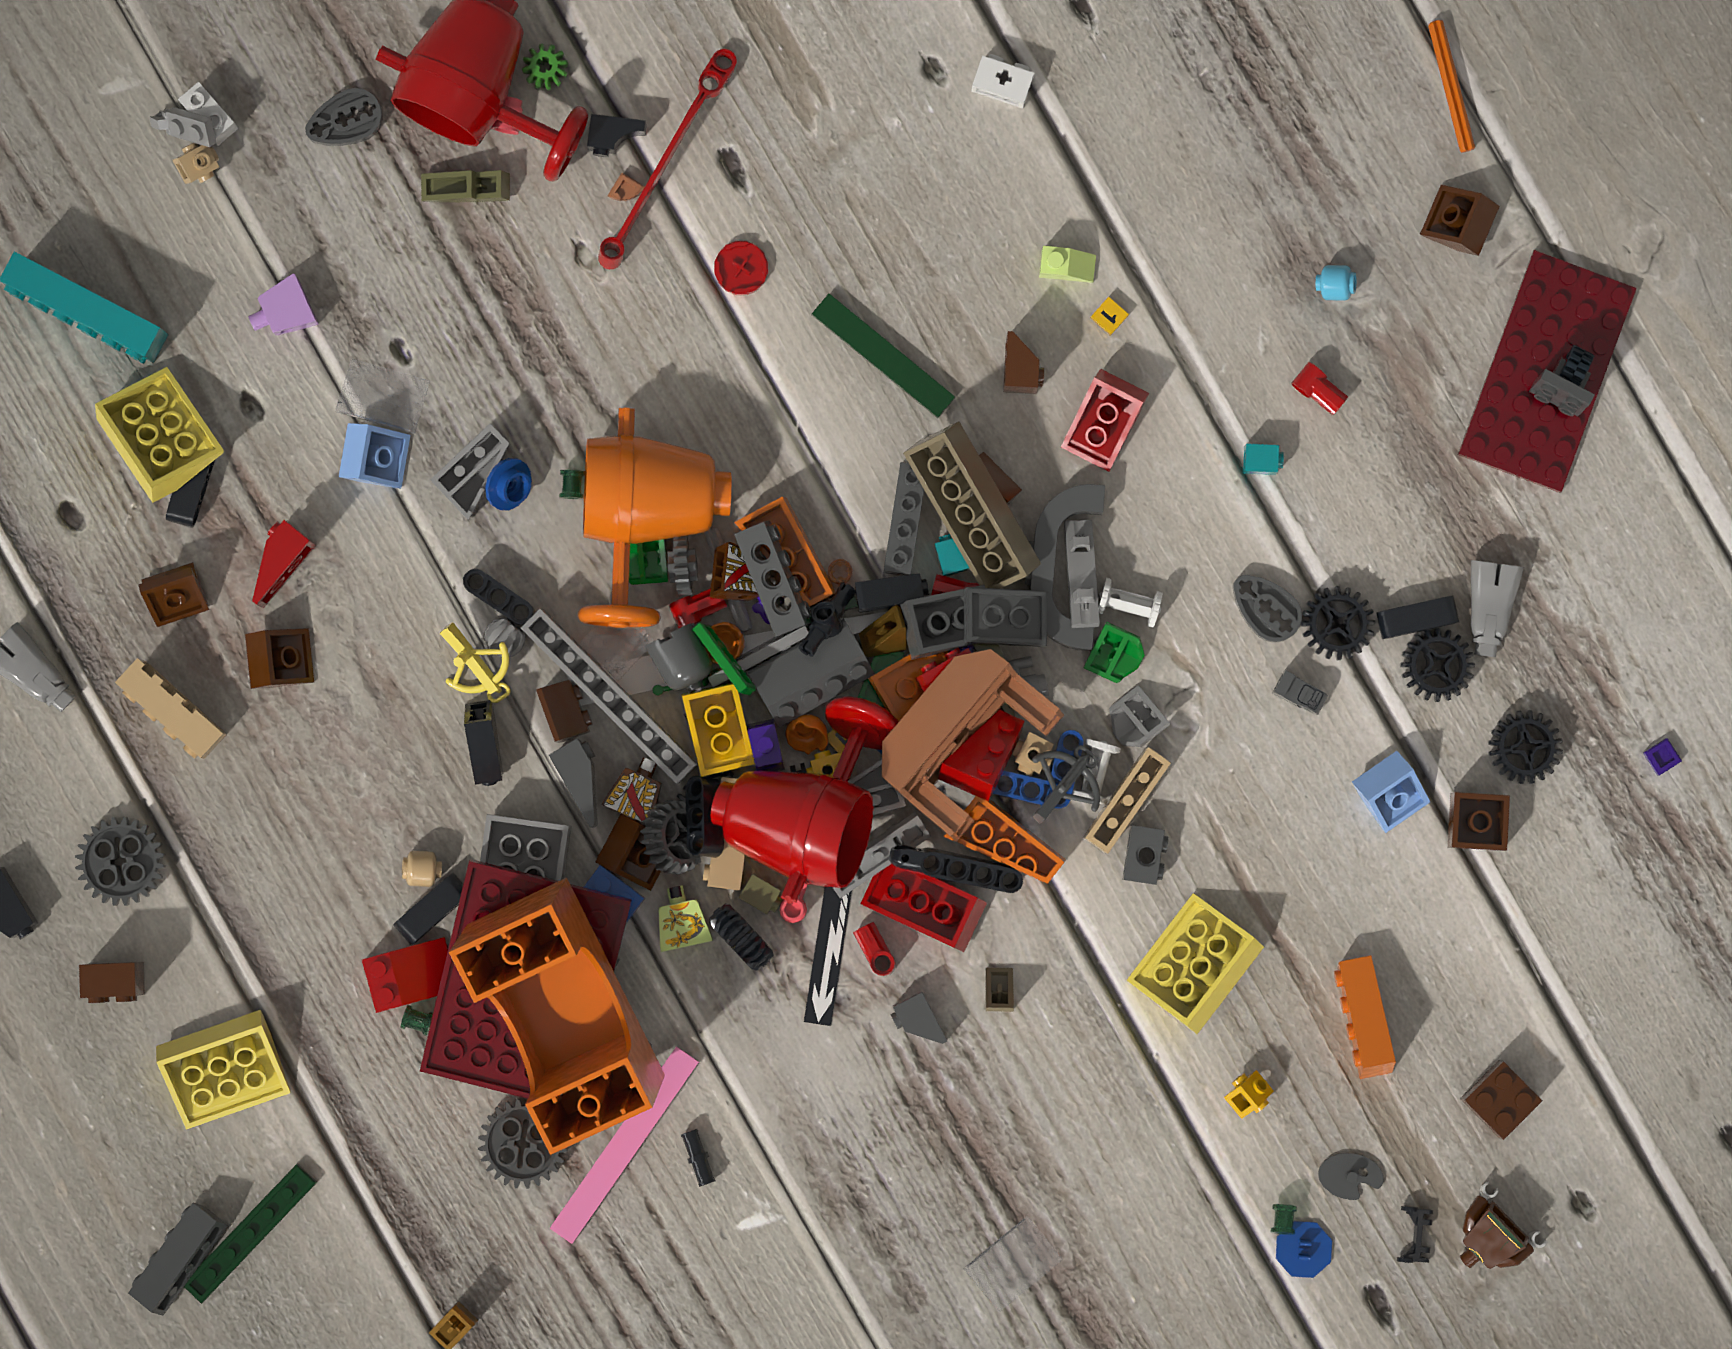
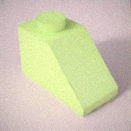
M1043 246L1039 277L1093 283L1096 255L1071 248Z

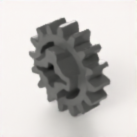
M688 536L674 537L673 550H668L667 552L670 583H676L679 596L692 595V581H698L696 549H689Z

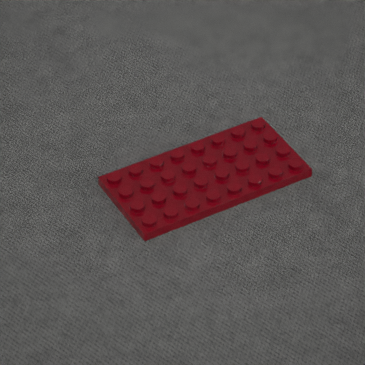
M1534 250L1457 455L1561 493L1637 288ZM1573 345L1594 354L1593 361L1588 370L1591 375L1584 389L1595 395L1590 405L1578 417L1562 413L1559 407L1551 402L1543 403L1534 397L1535 394L1529 391L1533 382L1545 369L1551 372L1554 371L1558 361L1561 358H1566Z

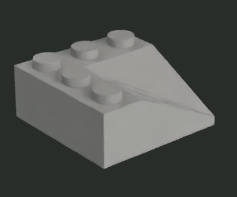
M487 814L480 861L556 881L563 880L572 826Z

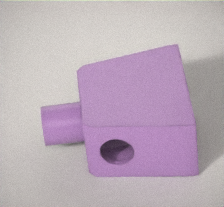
M295 274L288 276L260 295L258 301L262 310L248 316L255 331L270 325L275 335H282L319 324L302 285Z

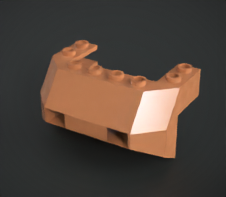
M991 649L955 656L882 741V777L956 842L974 820L934 786L938 781L942 763L982 727L1004 703H1007L1045 736L1051 732L1064 716L1057 706L1020 677L1009 662Z

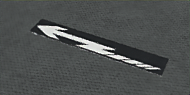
M832 887L824 888L804 1022L831 1026L852 891L839 898Z

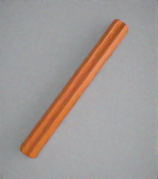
M1442 20L1432 21L1428 27L1460 152H1469L1474 150L1475 144L1444 22Z

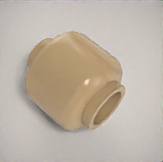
M410 851L407 857H403L402 879H406L408 885L431 887L434 885L436 878H441L442 862L436 860L434 852Z

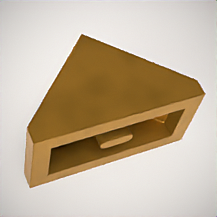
M895 605L859 633L866 657L906 650V627L900 606Z
M458 1302L429 1334L445 1349H452L479 1320Z

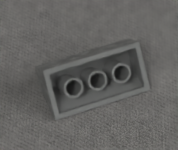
M844 618L842 619V631L834 637L824 639L813 657L805 655L799 650L800 642L748 671L778 728L875 675Z

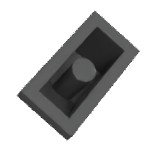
M922 992L893 1006L895 1012L890 1015L897 1029L903 1027L907 1033L941 1044L947 1042Z

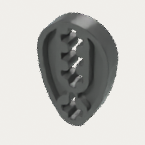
M360 88L347 89L330 98L314 112L306 124L305 132L307 137L317 144L327 146L356 144L370 139L378 132L383 120L382 108L378 100L370 92ZM367 103L371 107L376 106L372 110V116L363 113L360 115L361 120L357 122L354 118H351L347 121L348 125L346 127H343L341 123H336L340 120V114L344 113L346 117H349L355 108L359 112L364 111V105ZM319 124L320 127H327L322 131L323 136L318 137L316 134L311 135V132L315 130L314 125Z
M1242 575L1234 581L1233 593L1236 605L1247 625L1259 638L1268 642H1281L1297 632L1302 620V611L1298 601L1289 592L1261 577ZM1239 582H1251L1250 590L1256 595V598L1247 592L1241 594L1239 592L1241 589ZM1259 601H1271L1270 609L1274 612L1279 609L1282 612L1279 617L1283 621L1289 619L1292 622L1289 625L1292 630L1290 632L1287 630L1281 632L1279 630L1281 624L1278 621L1273 623L1269 621L1271 617L1269 612L1261 613L1259 611L1261 607Z

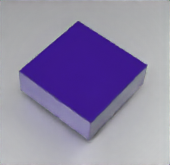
M1668 738L1643 752L1657 776L1682 762Z

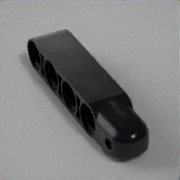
M898 845L890 850L889 861L895 867L924 873L931 877L1006 893H1015L1023 885L1022 874L1004 863L926 847L921 849L907 845ZM935 856V864L930 868H925V858ZM956 861H961V870L956 874H952L950 872L951 865ZM982 867H987V876L983 879H977V871ZM1007 873H1014L1013 882L1009 885H1004V876Z

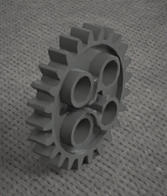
M112 817L111 825L102 820V829L92 826L91 829L94 835L84 834L83 837L87 844H78V847L83 850V854L75 855V858L82 860V864L76 866L75 869L83 870L84 872L78 880L88 881L84 890L95 889L92 894L93 898H97L102 894V903H107L112 898L113 906H118L120 899H122L124 906H128L130 897L136 903H139L140 893L145 897H149L150 894L147 888L157 889L158 886L153 881L154 878L163 879V876L157 872L158 869L166 867V865L159 863V859L165 857L166 854L157 852V849L163 844L161 842H153L157 836L156 833L146 834L149 828L148 825H144L139 829V820L137 819L131 825H129L128 817H123L121 824H119L116 817ZM116 837L120 839V856L126 858V863L122 864V871L126 880L125 886L121 884L120 865H115V860L119 859L118 848L115 844ZM130 838L136 839L139 844L137 851L132 854L126 849V843ZM107 842L111 847V853L108 857L104 858L99 854V846ZM135 865L142 869V877L137 881L130 877V870ZM108 869L112 870L115 874V880L110 885L105 884L102 879L103 873Z
M516 1099L515 1107H512L511 1103L507 1101L505 1102V1111L496 1107L495 1110L498 1116H487L491 1125L483 1124L481 1128L487 1131V1134L478 1136V1139L485 1141V1145L479 1147L478 1150L486 1151L487 1155L480 1160L481 1162L489 1161L491 1163L486 1171L495 1169L497 1171L494 1176L495 1180L500 1176L505 1177V1186L510 1180H514V1187L516 1189L521 1181H524L526 1189L530 1188L531 1180H534L536 1185L540 1186L541 1176L549 1181L551 1177L548 1171L551 1170L556 1173L559 1171L555 1162L563 1163L565 1161L559 1153L567 1152L568 1148L550 1155L544 1141L536 1139L532 1135L531 1130L535 1124L526 1106H522L520 1099ZM525 1119H528L529 1125L526 1142H529L530 1146L524 1149L522 1168H518L520 1145H517L516 1141L522 1138L523 1123ZM508 1120H513L518 1124L519 1131L516 1135H508L505 1132L504 1125ZM503 1148L513 1150L515 1158L511 1163H506L501 1159L500 1152ZM530 1152H538L541 1155L542 1163L540 1166L533 1167L528 1163L527 1157Z

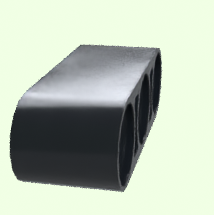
M215 460L172 493L166 512L167 521L190 528L195 526Z
M471 569L465 573L463 577L465 589L515 624L523 626L535 614L533 606L528 601L479 569ZM474 575H481L483 577V585L479 589H472L469 585V580ZM497 590H503L506 593V600L500 605H496L492 601V595ZM521 605H525L529 609L528 617L524 620H518L514 615L515 609Z
M1454 596L1376 612L1382 639L1459 623Z
M693 776L686 784L687 847L692 855L717 858L724 849L723 828L711 822L712 802L721 784L717 779Z
M453 872L398 919L393 926L412 946L459 905L463 883Z

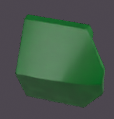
M665 540L637 544L630 543L629 583L631 585L668 582Z
M1106 621L1096 638L1084 669L1114 683H1119L1123 678L1139 668L1145 656L1141 638Z

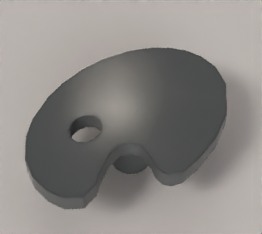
M1340 1153L1333 1155L1321 1164L1318 1171L1319 1181L1322 1186L1332 1195L1343 1199L1358 1200L1360 1198L1358 1184L1360 1183L1368 1184L1376 1189L1383 1185V1174L1378 1165L1371 1159L1359 1154ZM1360 1168H1365L1368 1171V1174L1366 1176L1359 1175L1358 1170Z

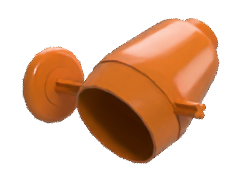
M619 408L618 436L587 438L583 537L614 543L611 605H589L582 607L578 611V618L585 624L615 628L649 627L658 624L661 616L657 610L628 605L630 543L637 544L706 532L712 526L714 515H730L731 472L715 471V461L709 454L634 436L635 409Z

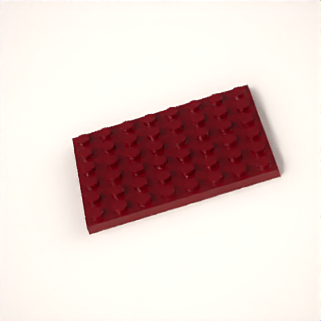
M473 859L469 860L420 1072L529 1098L530 1084L527 1071L506 1022L489 998L486 997L476 1003L473 1002L449 951L467 924L558 881ZM570 884L615 972L632 899Z

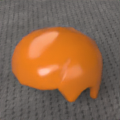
M720 622L712 625L713 630L737 660L745 648L744 636L735 624L729 622ZM706 648V650H707V652H708V654H709V657H710V659H711V662L717 663L716 660L713 658V656H712V655L710 654V652L708 651V649Z
M811 714L802 715L787 725L785 733L787 743L794 750L805 752L808 755L815 749H819L821 752L825 750L828 744V733L825 723L819 717Z

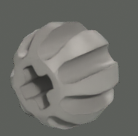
M499 618L488 625L485 630L484 641L490 649H500L499 644L504 642L510 658L522 650L525 644V634L510 619Z

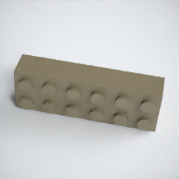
M959 421L916 442L903 453L979 585H985V588L1001 589L1028 576L1041 564Z

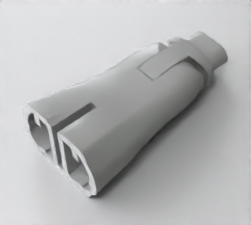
M1471 560V630L1473 637H1476L1472 641L1476 642L1474 655L1496 657L1497 645L1501 646V640L1508 629L1524 567Z
M18 622L12 625L0 638V675L16 684L36 700L46 703L49 707L53 705L62 712L76 696L67 689L69 685L65 683L58 669L44 655Z

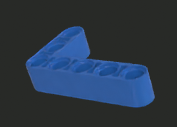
M1068 730L1059 737L1056 751L1065 752L1075 757L1074 750L1069 751L1064 747V738L1068 735L1075 736L1078 740V746H1083L1084 740L1079 732ZM1079 750L1078 755L1081 757L1082 750ZM1054 758L1051 774L1057 785L1063 778L1057 773V766L1059 763L1066 761ZM1003 771L1001 777H1009L1012 780V788L1007 792H1003L996 785L992 794L1042 805L1045 798L1053 790L1047 780ZM1029 782H1033L1039 787V794L1035 798H1029L1024 793V786ZM1075 782L1066 792L1067 794H1072ZM1065 799L1062 804H1057L1054 809L1066 807L1070 800Z

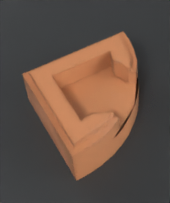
M621 173L607 196L617 201L631 200L639 196L645 186Z

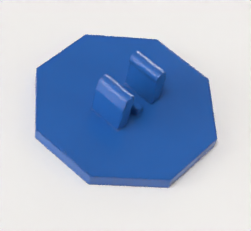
M1293 1221L1277 1236L1276 1260L1291 1277L1314 1278L1331 1263L1332 1239L1317 1222Z

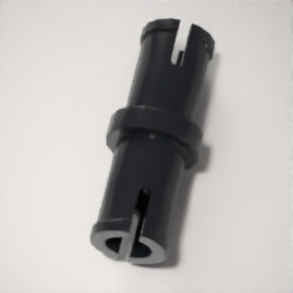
M698 1129L681 1134L689 1155L688 1163L693 1166L699 1187L715 1182L716 1180L707 1159L709 1154L704 1151Z

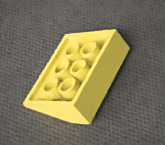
M168 367L95 404L97 421L152 503L177 491L224 453L223 448Z
M1193 893L1131 973L1127 981L1194 1033L1198 1034L1264 946L1252 935Z
M261 1010L156 1046L157 1065L186 1130L291 1093L274 1041Z

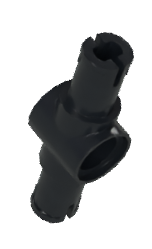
M842 582L831 600L820 602L812 609L811 616L813 622L809 627L810 631L798 647L803 654L813 657L824 639L834 637L842 631L843 622L841 618L845 613L844 609L856 593V590L851 585H846Z

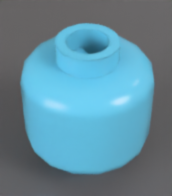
M1327 265L1323 267L1321 274L1316 275V291H1321V295L1325 300H1348L1351 294L1356 293V272H1352L1347 265Z

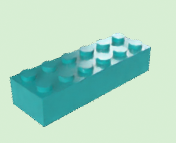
M15 251L0 276V282L5 285L3 290L7 291L10 295L24 301L25 297L29 298L28 303L47 314L49 310L54 311L52 314L54 317L70 326L74 322L77 323L76 328L96 339L98 335L102 336L101 341L117 351H121L122 347L127 349L125 354L142 364L146 360L152 363L155 362L169 336L168 333L157 325Z

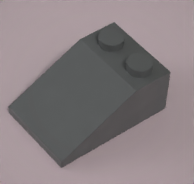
M985 585L976 586L974 588H985ZM964 589L907 600L900 605L906 627V639L911 660L975 645L964 643Z
M577 738L549 754V757L589 827L594 828L598 826L595 767L591 759L595 757V754L588 742L582 743Z

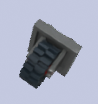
M1573 345L1566 358H1561L1558 361L1554 371L1551 372L1545 369L1533 382L1529 391L1535 394L1534 397L1543 403L1551 402L1558 406L1562 413L1578 417L1590 405L1595 395L1584 389L1591 375L1588 370L1593 361L1594 354Z

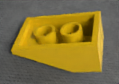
M732 682L681 694L701 777L755 764L739 693Z

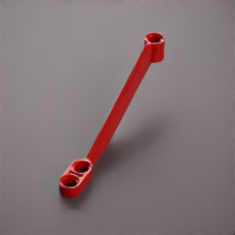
M717 50L700 75L698 81L699 94L689 108L616 237H608L601 242L598 261L602 267L610 270L616 269L621 265L624 255L623 243L703 102L707 98L718 96L733 74L737 59L731 50ZM720 57H726L731 61L732 65L729 68L723 69L717 65L716 60ZM707 78H712L717 81L718 87L714 90L706 89L703 81ZM614 250L618 255L610 257L605 254V251Z

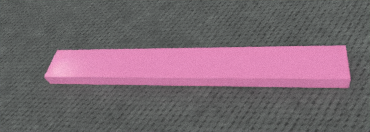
M675 1047L661 1067L665 1077L653 1108L622 1123L551 1225L550 1229L573 1244L699 1061L679 1047Z

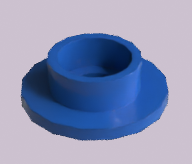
M507 458L500 461L491 470L485 486L486 498L490 505L499 510L509 511L518 507L528 497L532 482L531 471L528 465L518 458Z

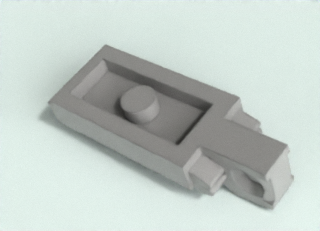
M175 107L165 109L164 111L160 110L159 113L150 116L151 127L158 130L166 129L168 135L207 147L216 144L213 123L210 117Z

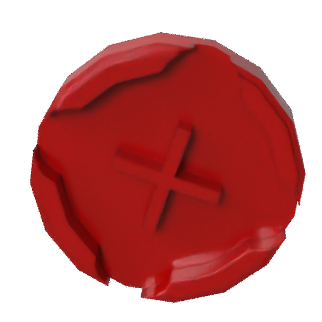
M734 241L725 245L718 253L714 262V274L718 284L726 292L734 295H749L756 292L765 283L768 275V261L764 252L753 243Z

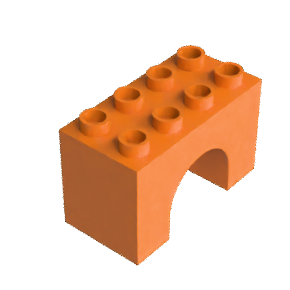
M567 878L466 925L450 949L449 954L473 1002L476 1003L486 997L489 998L506 1022L520 1051L529 1079L530 1095L525 1106L550 1155L653 1108L665 1074Z

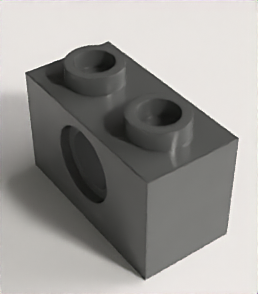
M1130 826L1122 880L1157 885V880L1163 879L1164 864L1160 863L1161 852H1167L1169 838L1164 836L1165 830ZM1144 847L1151 849L1154 854L1153 860L1148 864L1141 862L1139 859V852Z

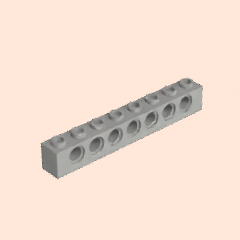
M539 609L521 627L676 784H679L698 765L544 609Z

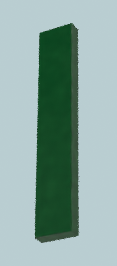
M828 293L811 314L937 419L955 399L953 394L831 294Z
M297 1163L196 1269L184 1288L202 1304L317 1184V1181Z

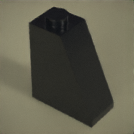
M920 573L855 582L859 613L888 609L895 605L900 606L907 600L929 595L927 580H921Z
M487 700L465 704L464 727L475 785L491 786L498 781H502L503 777L493 702Z
M0 867V932L9 938H16L18 936L21 940L34 932L32 927L37 925L38 921L5 867Z

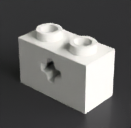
M989 54L986 57L982 55L971 91L1023 109L1034 73L1030 72V67L1015 63L1013 66L1004 63V59L999 56ZM1003 74L1008 75V81L1004 85L999 84V78Z
M199 82L178 99L187 111L212 119L216 144L218 146L239 129Z

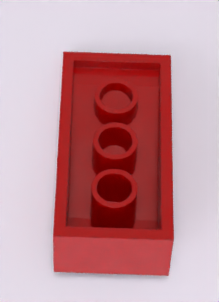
M890 864L872 877L860 904L957 950L965 952L987 902L924 873L898 868Z

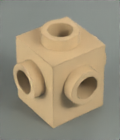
M191 143L182 148L184 154L172 160L185 184L192 183L197 179L202 183L215 176L213 170L219 168L217 163L219 158L212 146L198 145L197 143Z
M1029 732L1024 742L1018 741L1012 755L1016 756L1014 763L1019 765L1017 770L1031 777L1033 773L1040 774L1041 770H1044L1041 762L1034 763L1029 759L1028 753L1029 751H1035L1037 754L1051 751L1054 744ZM1053 758L1045 759L1048 767L1050 766Z

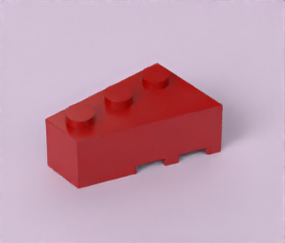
M999 710L942 763L938 780L989 801L1018 743L1025 721Z

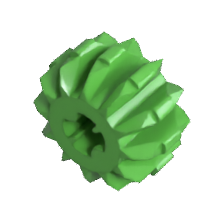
M539 44L540 52L537 53L533 48L529 49L533 58L523 57V62L529 66L523 67L522 72L523 74H530L526 78L528 84L536 81L535 88L540 90L542 84L545 83L547 91H550V82L554 81L559 87L561 81L558 76L567 77V72L562 69L568 66V61L561 60L564 53L563 51L555 53L554 45L551 44L548 51H545L544 45ZM544 62H549L551 70L548 71L546 69V72L543 73L539 65L541 63L545 65Z

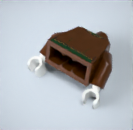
M1486 1182L1480 1187L1481 1196H1477L1466 1211L1462 1229L1465 1233L1463 1243L1468 1249L1460 1255V1259L1469 1268H1472L1478 1261H1481L1489 1269L1495 1266L1500 1268L1518 1266L1534 1252L1535 1247L1542 1248L1546 1245L1547 1241L1542 1239L1536 1244L1535 1236L1540 1231H1532L1527 1236L1493 1200L1488 1203V1199L1498 1194V1188L1493 1191L1492 1195H1489L1485 1191V1187L1489 1184V1182Z

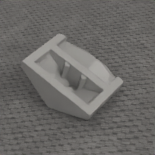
M1139 685L1109 708L1113 734L1123 746L1142 747L1170 725L1169 721Z

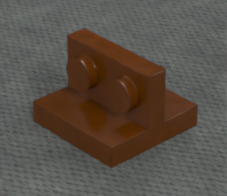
M193 562L141 579L142 584L138 585L142 598L157 627L209 610L208 602L202 592L197 569Z

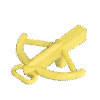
M453 622L440 632L441 636L458 653L453 660L454 665L458 667L454 680L451 678L446 679V683L458 691L471 694L487 690V697L493 703H498L510 695L509 686L505 683H500L509 667V652L504 642L499 644L500 649H474ZM502 654V664L496 675L492 673L479 655ZM465 663L482 684L467 686L458 683ZM501 687L506 689V693L497 699L492 698L491 694L494 692L500 693L502 691Z

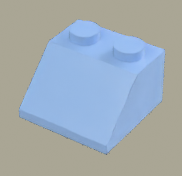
M348 423L339 477L362 483L401 489L411 435L369 424Z
M1395 751L1352 781L1360 798L1385 833L1430 803L1414 769L1398 751Z

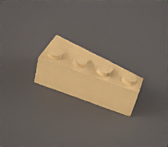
M137 658L115 682L124 690L122 693L131 702H138L144 708L142 711L152 721L158 720L165 726L162 730L173 740L176 738L180 739L185 744L183 749L194 759L197 756L205 759L227 735L145 660Z

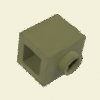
M752 874L739 896L741 900L768 915L770 910L775 913L783 900L779 896L781 890Z

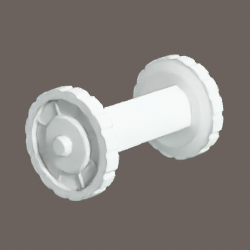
M1106 578L1102 592H1099L1098 596L1100 598L1098 605L1099 613L1103 614L1105 608L1109 607L1147 617L1148 626L1154 628L1157 616L1161 612L1160 604L1163 592L1157 591L1153 599L1111 588L1112 579Z
M1086 739L1085 745L1092 748L1091 752L1098 758L1097 766L1088 769L1096 778L1101 794L1111 753L1120 754L1121 748L1107 744L1106 741L1101 740L1098 742ZM1090 757L1088 763L1092 765L1094 759ZM1084 777L1081 791L1073 790L1072 795L1093 799L1090 784ZM1100 796V804L1106 805L1107 799Z

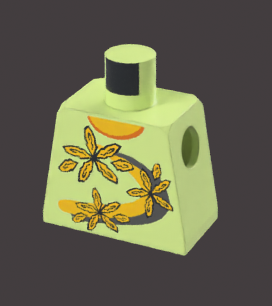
M683 885L667 888L670 905L659 907L661 952L713 941L698 899L686 901Z

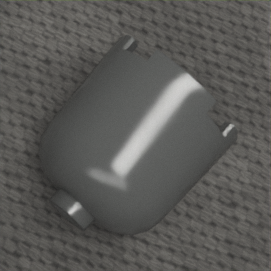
M694 623L671 632V639L670 637L662 640L657 639L645 646L664 682L673 690L687 688L690 693L704 686L702 680L709 676L712 670V662L705 645L693 631Z

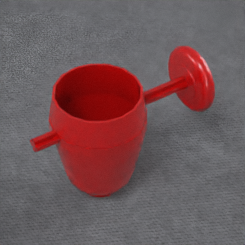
M453 0L407 57L382 45L375 60L400 72L390 101L405 116L440 136L467 146H478L495 121L499 120L551 145L552 148L547 157L543 175L551 182L557 181L561 177L579 145L588 121V111L581 106L575 107L566 118L560 131H557L504 105L507 100L524 34L521 24L513 17L519 7L515 0Z
M845 696L837 697L826 705L825 718L830 727L841 737L847 739L833 776L815 773L747 771L735 783L723 781L715 793L711 807V822L722 826L724 839L730 847L789 878L781 895V898L787 900V903H797L804 884L835 888L847 887L854 879L862 863L872 828L873 797L869 791L848 782L862 747L882 750V741L899 722L888 710L874 702L863 698Z

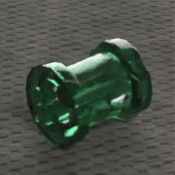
M560 470V475L563 476V485L559 498L584 499V495L581 493L582 477L585 476V471Z
M407 1005L400 1028L405 1029L408 1027L421 1031L424 1036H427L433 1012L424 1013L412 1009L411 1005Z
M1273 1204L1272 1209L1275 1210L1274 1227L1271 1228L1270 1232L1282 1235H1295L1293 1220L1297 1206Z

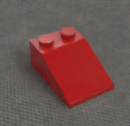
M1100 369L1083 399L1061 448L1110 472L1149 393Z
M285 520L281 524L276 522L267 533L270 537L265 544L252 602L262 608H265L316 546V544Z
M445 937L362 959L376 1013L438 995L448 952Z

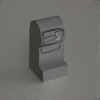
M1287 670L1283 671L1272 694L1316 715H1319L1328 697L1323 691L1299 679Z

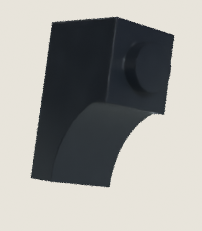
M591 114L587 148L589 151H593L594 156L609 157V153L616 154L617 147L623 141L635 136H646V121Z

